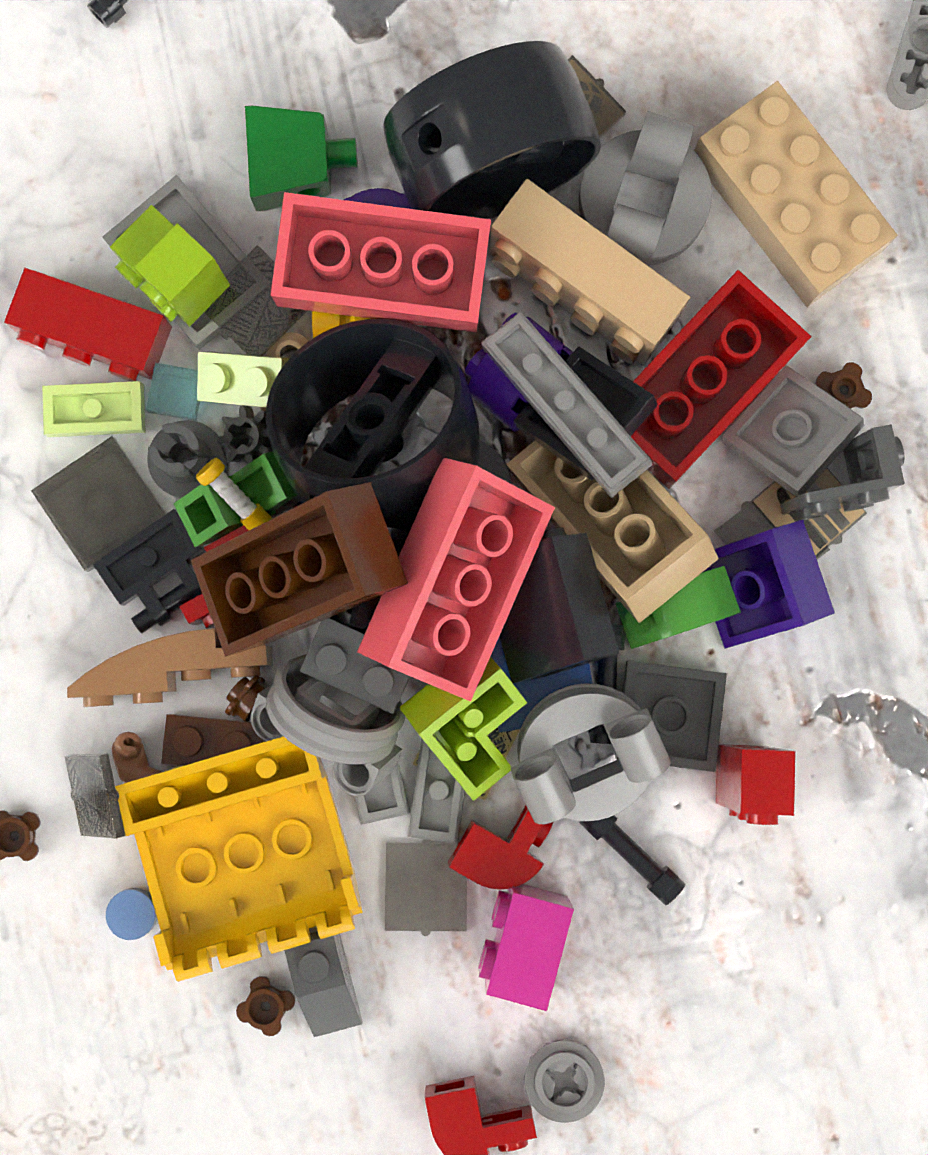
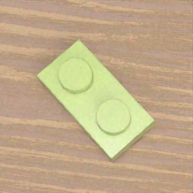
M198 352L197 401L266 407L273 382L289 358L222 352Z
M141 381L42 386L44 435L47 437L146 433L144 384Z

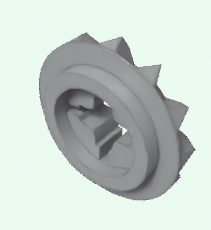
M566 1038L562 1041L546 1042L541 1049L530 1057L524 1075V1084L527 1097L538 1113L549 1120L568 1123L586 1117L596 1108L603 1095L605 1078L600 1061L586 1045H581ZM575 1062L572 1077L578 1088L582 1091L579 1092L575 1088L572 1090L569 1087H564L560 1092L557 1091L553 1098L556 1082L547 1069L550 1068L553 1071L557 1070L563 1073L568 1067L571 1068Z

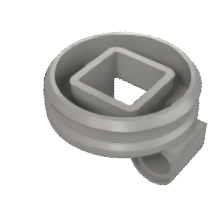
M649 111L646 113L641 130L623 133L609 140L601 147L598 156L585 169L579 192L580 217L647 266L667 262L687 250L699 236L708 218L712 201V187L708 171L698 154L689 146L695 126ZM626 171L675 186L666 219L618 203L616 210H613Z
M307 654L285 662L277 670L274 683L257 695L251 712V724L254 731L264 741L284 736L300 749L322 759L333 761L334 779L344 792L353 796L367 794L393 771L403 750L395 745L398 731L402 728L405 721V715L399 708L402 705L401 700L392 714L300 672ZM321 696H325L356 717L348 720L319 702Z
M577 684L564 687L549 694L530 711L518 737L517 754L519 764L511 767V772L535 823L548 824L561 818L575 821H595L614 816L630 807L644 793L650 781L660 776L669 768L671 760L647 708L641 710L627 695L611 687L598 684ZM603 724L619 759L579 777L569 779L554 745Z

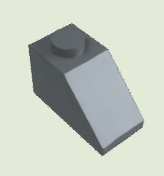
M318 931L310 933V943L284 950L296 998L314 1037L363 1024L340 934L320 939Z

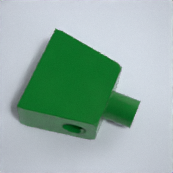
M253 105L245 106L249 191L256 211L282 207L284 192L317 197L328 196L331 194L330 169L358 168L356 138L328 139L324 114Z

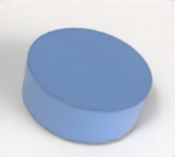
M129 888L116 894L110 900L106 909V922L109 929L114 935L124 940H136L145 936L154 928L158 920L151 894L140 888Z

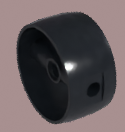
M526 41L504 45L459 61L427 78L406 93L389 110L383 122L389 156L412 209L483 219L498 217L526 179H529L549 194L585 170L595 160L601 149L595 118L573 67L559 46L546 41Z
M381 318L365 319L342 324L319 334L299 348L284 364L276 376L268 396L266 423L271 447L291 489L302 504L326 491L371 482L387 527L410 532L443 458L476 466L478 464L480 452L479 421L467 381L461 368L449 349L435 335L405 321ZM432 389L444 394L453 401L451 412L443 428L422 452L392 470L374 475L382 462L395 458L401 452L405 444L403 431ZM356 393L307 464L302 467L300 465L302 452L315 425L337 403Z

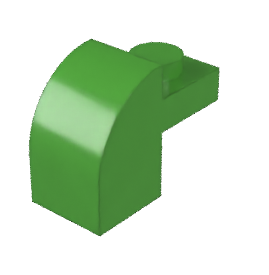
M273 452L262 454L233 475L227 476L245 493V496L250 498L251 502L254 504L259 503L270 516L276 514L275 510L296 497ZM200 485L173 503L195 548L210 544L243 526L240 522L241 517L210 485Z
M725 566L699 574L640 623L637 622L621 602L615 603L631 649L741 613Z

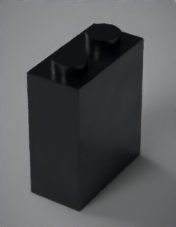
M563 527L549 529L544 532L500 633V640L512 683L548 677L619 654L587 533L565 535Z

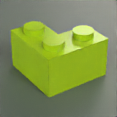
M152 204L110 246V249L120 260L115 266L117 271L135 288L143 282L139 289L170 322L179 316L190 327L231 286L214 257L178 223L174 226Z
M491 656L471 702L427 684L399 707L419 736L473 801L511 771L512 766L487 735L521 709L527 702Z

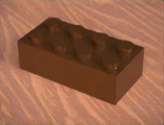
M371 482L326 491L191 560L225 657L269 644L408 584Z

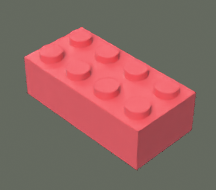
M284 192L271 297L278 307L369 319H394L415 325L477 333L491 219Z
M443 458L398 557L408 584L381 596L357 652L389 668L471 702L555 507L476 465Z

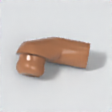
M123 732L117 736L112 745V757L122 782L127 783L162 772L149 766L142 740L137 734Z

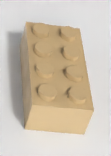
M778 80L702 135L696 144L694 151L703 161L711 184L806 307H809L883 252L898 236Z
M529 179L525 180L491 225L489 254L494 257L492 263L507 276L515 278L519 275L532 284L531 291L547 305L554 307L558 303L572 313L571 321L584 332L590 335L598 332L611 342L610 349L628 363L633 364L636 360L643 366L646 364L678 321L691 298Z
M536 441L506 464L525 492L555 507L550 521L556 528L563 527L565 535L587 533L599 578L638 623L642 622L719 559L708 534L648 470L611 498L595 479L591 481Z

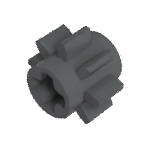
M241 405L239 407L240 417H222L226 427L224 435L217 438V442L226 444L228 449L231 450L227 457L229 462H238L245 455L246 464H249L258 458L259 455L273 452L267 430L266 411L261 410L254 417L251 406ZM247 428H252L250 431V436L254 439L252 445H247L250 439L245 434Z

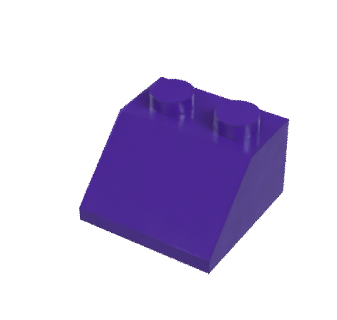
M803 520L776 527L716 548L715 552L719 559L703 571L706 572L725 566L741 612L715 621L724 649L801 627L835 614Z

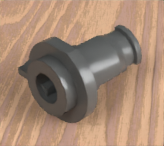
M182 420L163 425L162 429L153 438L150 447H148L147 456L148 469L157 486L171 496L182 498L201 485L196 479V475L212 459H220L225 465L224 472H226L227 463L223 445L217 442L219 436L207 425L192 420ZM187 448L194 455H198V460L191 469H188L180 462H176L178 455Z

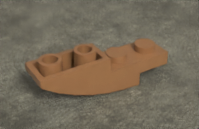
M215 628L186 631L160 637L129 648L92 668L67 687V698H83V707L114 705L113 696L130 694L133 696V704L163 702V692H177L176 672H181V681L211 679V670L230 669L231 678L261 676L260 667L273 666L272 646L263 645L225 657Z

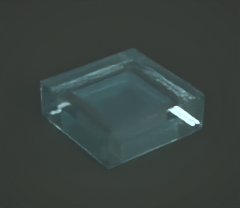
M155 363L146 410L153 414L197 421L200 401H197L198 370Z

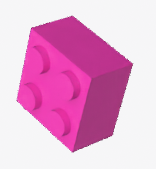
M526 884L517 887L512 886V888L508 889V892L498 891L491 920H493L492 927L498 928L494 941L485 939L478 969H480L479 977L485 979L486 995L543 1011L548 1010L574 912L568 896Z

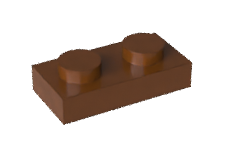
M166 714L161 764L185 766L265 741L256 734L251 722Z

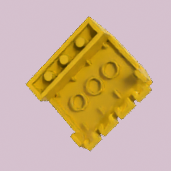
M283 736L112 787L125 836L135 835L161 930L153 936L161 966L166 967L167 971L173 969L177 982L213 972L212 957H218L222 969L262 957L260 944L267 941L271 954L310 943L309 928L317 927L320 939L355 929L353 915L363 913L355 870L329 779L320 757L300 749Z

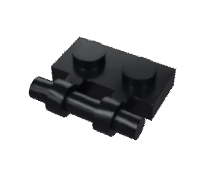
M173 509L92 565L120 605L125 606L136 597L140 598L146 608L133 616L131 620L139 632L143 634L157 623L159 626H163L174 618L172 613L178 610L179 606L202 594L195 571L189 561L205 550L202 546L195 548L177 510ZM175 571L183 583L160 598L152 586Z

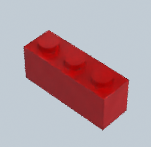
M25 267L4 321L5 324L18 333L16 340L25 345L43 351L47 344L64 349L63 357L85 366H90L92 359L110 365L109 373L131 382L136 381L138 375L153 380L172 329V325L164 315Z
M719 744L716 764V804L728 808L730 816H737V819L746 820L748 824L778 825V815L794 816L796 751L769 746Z

